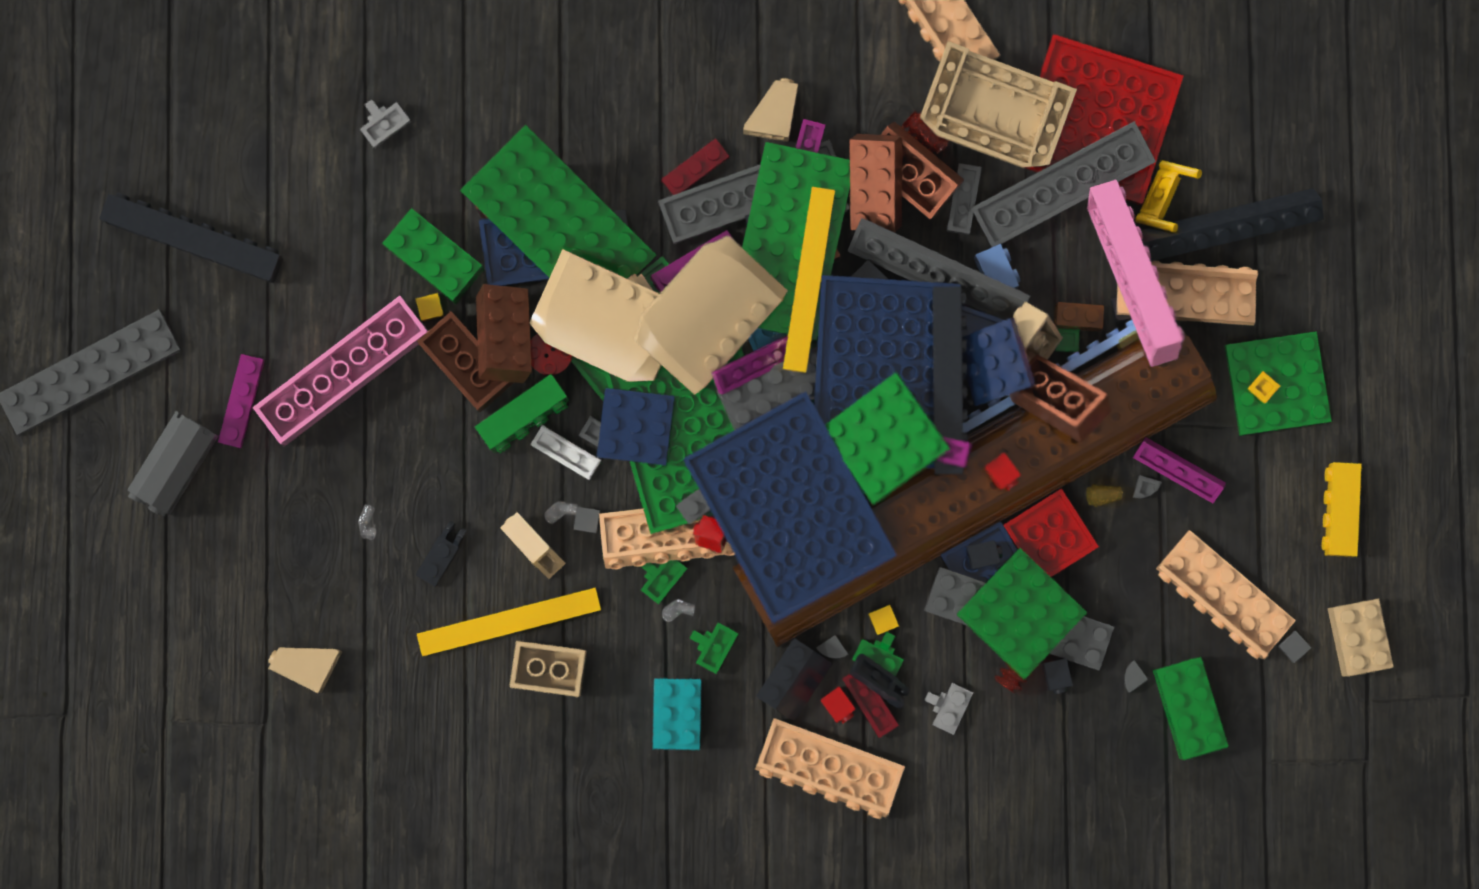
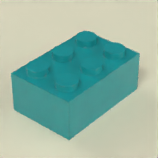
M654 679L653 749L700 750L701 679Z

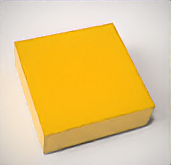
M438 293L416 298L422 322L444 316Z
M1262 371L1247 389L1265 404L1280 388V385Z
M890 605L869 613L877 635L899 626Z

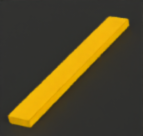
M812 187L783 370L806 373L835 190Z
M596 588L418 633L417 638L421 654L426 656L600 611L601 606Z

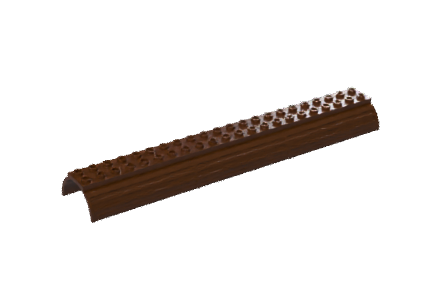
M1183 332L1184 340H1182V349L1179 351L1178 359L1151 367L1142 343L1138 339L1074 375L1107 394L1111 407V412L1081 443L1019 406L967 435V443L972 444L968 458V469H963V475H935V469L924 468L877 504H873L866 493L863 494L897 556L781 620L772 623L741 564L739 563L732 567L777 648L989 527L1005 520L1143 442L1145 437L1150 438L1216 401L1217 394L1211 374L1189 336H1186ZM1003 453L1006 454L1021 475L1017 478L1019 483L1008 491L1005 487L999 490L984 470L986 465Z

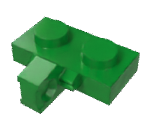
M669 560L665 564L654 563L653 565L652 563H646L641 567L647 571L644 577L648 581L641 591L659 604L687 568L677 560Z
M719 622L712 633L706 631L705 635H702L693 630L690 639L699 643L697 649L701 651L696 663L717 674L738 633Z
M889 632L885 633L881 642L876 640L874 645L862 639L852 659L855 661L857 656L862 653L894 676L897 675L903 659L893 655L895 649L890 647L895 635Z

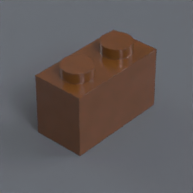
M1058 302L1055 305L1054 325L1056 328L1099 332L1103 328L1104 305Z

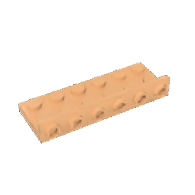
M899 0L902 5L906 4L910 10L908 15L913 23H918L921 27L920 33L926 42L930 41L934 49L932 51L939 61L942 58L948 41L993 60L1000 57L999 52L964 0Z
M1156 260L1150 262L1152 266L1157 268L1160 287L1164 286L1166 290V302L1169 307L1172 306L1176 316L1175 320L1254 326L1258 270H1252L1249 267L1232 269L1225 265L1206 267L1204 264H1194L1191 266L1184 265L1181 262H1172L1170 264H1164ZM1117 284V315H1130Z
M643 509L599 514L603 559L606 569L616 570L626 566L641 567L646 563L665 564L669 560L689 561L693 558L735 555L728 541L722 554L696 545L693 529L697 522L700 523L701 520L695 521L691 525L685 524L650 534Z
M1190 530L1187 531L1156 568L1160 572L1158 576L1168 584L1172 582L1177 586L1176 591L1185 599L1191 598L1195 602L1193 606L1203 614L1207 612L1212 616L1211 621L1220 629L1225 627L1230 632L1229 637L1236 643L1240 644L1242 642L1248 647L1246 651L1255 659L1259 657L1266 659L1271 649L1296 621Z
M774 718L756 770L763 777L772 779V776L777 777L785 785L794 787V784L801 786L804 792L813 795L816 792L825 795L824 798L828 801L837 803L839 800L847 803L846 807L852 810L859 811L863 809L868 811V815L881 819V817L886 818L889 814L905 766Z

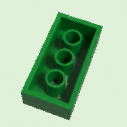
M412 208L382 243L389 251L455 304L485 270L478 261Z
M550 374L476 425L475 428L490 450L494 453L498 451L501 454L511 447L510 442L516 438L518 440L525 438L530 434L529 429L535 425L540 427L549 421L548 416L552 413L559 414L568 407L567 403L570 401Z
M1196 657L1153 670L1179 759L1185 760L1228 747L1202 658Z

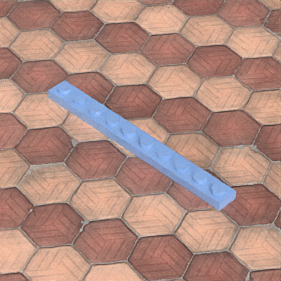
M1130 320L1125 323L1127 328L1120 332L1118 329H1115L1108 333L1105 341L1099 343L1096 340L1086 346L1088 351L1081 355L1078 351L1066 358L1068 362L1060 366L1059 363L1056 365L1069 373L1137 334L1133 321ZM1010 395L1002 401L998 398L988 403L989 408L983 412L978 409L968 415L970 420L967 423H963V432L971 431L1015 405L1011 401Z

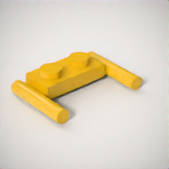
M1161 161L1159 164L1160 169L1155 176L1140 214L1136 216V222L1175 233L1178 230V224L1165 221L1163 218L1180 182L1179 174L1199 179L1202 176V170Z

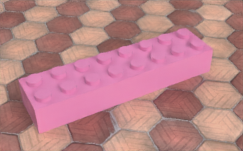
M1117 180L1090 187L1087 210L1149 363L1153 367L1178 359L1184 335L1181 327L1176 326L1174 321L1176 316L1172 306L1169 307L1166 302V290L1164 286L1160 287L1157 268L1150 263V251L1147 246H1143L1141 229L1134 224L1133 210L1131 206L1127 207L1125 190L1123 187H1119Z
M398 296L256 404L253 409L278 442L286 446L419 345L417 341L428 331L404 299Z

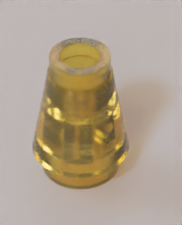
M1093 484L1092 487L1087 488V502L1089 505L1098 507L1122 500L1121 487Z

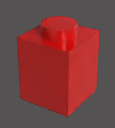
M1005 453L984 467V470L999 490L1005 487L1008 491L1019 483L1017 478L1021 475Z
M703 515L700 523L697 522L695 524L693 535L695 536L696 545L722 554L727 539L716 519Z
M839 686L820 700L836 723L840 720L842 723H845L854 716L852 711L855 708Z

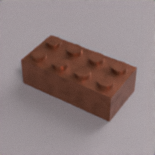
M894 121L886 127L881 135L902 136V196L929 219H932L964 179Z
M857 134L850 139V230L857 229L861 218L892 232H896L902 226V136Z
M483 284L476 296L479 379L524 383L532 372L528 289Z
M452 311L417 341L479 412L483 411L514 383L479 379L478 341Z
M1038 354L1029 361L1035 385L1009 394L1012 402L1080 443L1111 412L1107 394Z

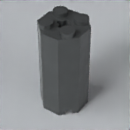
M176 411L127 489L130 492L128 497L144 505L148 503V509L164 517L166 514L171 515L219 436Z

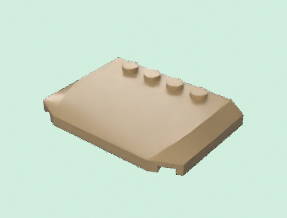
M948 41L920 115L924 123L938 137L1018 167L1028 168L1049 165L1077 89L1056 81L1051 82L974 53L966 47Z
M726 236L716 242L703 245L641 315L639 329L634 340L693 394H696L713 378L711 372L723 367L778 306L787 290L733 239Z
M562 249L530 321L531 326L542 340L548 345L629 382L655 381L662 366L634 340L639 329L641 315L660 294Z

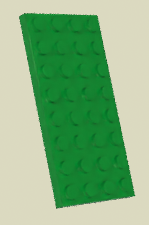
M527 125L517 132L460 189L549 278L562 249L626 279L633 274L637 275L656 256V253Z
M765 142L742 249L787 290V293L758 329L789 334L812 187L835 190L822 275L831 276L850 189V160ZM821 281L811 340L814 341L817 340Z

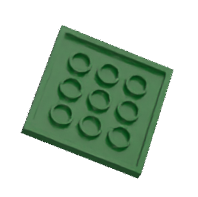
M1317 331L1225 345L1239 436L1332 422ZM1262 371L1280 385V388L1265 404L1247 389Z
M894 373L825 425L844 462L873 504H877L950 450L898 373Z
M1019 548L956 615L1022 679H1025L1087 612Z

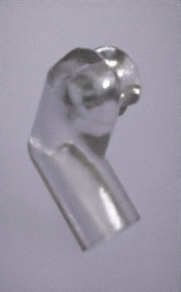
M556 502L546 510L545 520L553 524L564 514L576 516L578 505Z
M364 505L358 524L361 537L373 540L376 536V529L370 527V521L375 508L370 505Z
M675 600L664 607L662 618L666 622H671L681 613L693 616L696 605Z

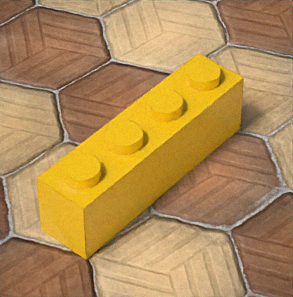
M1333 462L1329 464V468L1325 469V481H1328V491L1325 490L1324 504H1327V513L1323 515V527H1326V536L1322 538V550H1325V556L1356 557L1358 554L1361 464Z

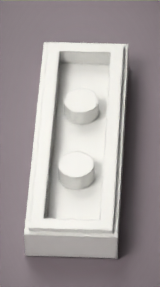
M543 425L531 443V446L588 480L592 478L601 463V460Z

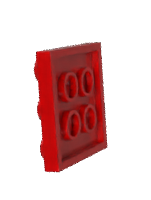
M1062 488L1003 525L1016 548H1021L1050 577L1099 547Z

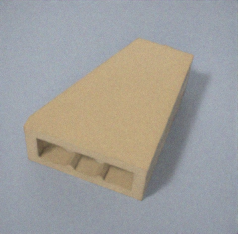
M782 78L780 81L775 80L745 123L744 134L788 142L798 84H794L793 80Z
M518 512L509 517L501 527L504 533L548 579L566 564Z
M279 648L277 651L274 650L268 662L271 663L269 669L317 693H322L342 651L338 649Z

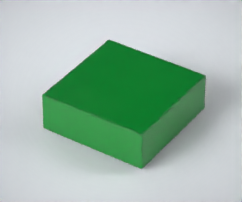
M1057 328L1062 336V340L1056 347L1055 352H1079V329Z

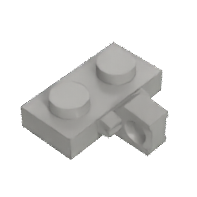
M370 100L365 104L372 114L368 117L370 122L360 130L371 145L376 148L411 121L397 102L386 110L384 106L379 109L373 100Z
M951 683L947 694L941 692L939 697L928 692L924 701L935 705L933 711L937 713L932 725L954 735L973 692L954 683Z

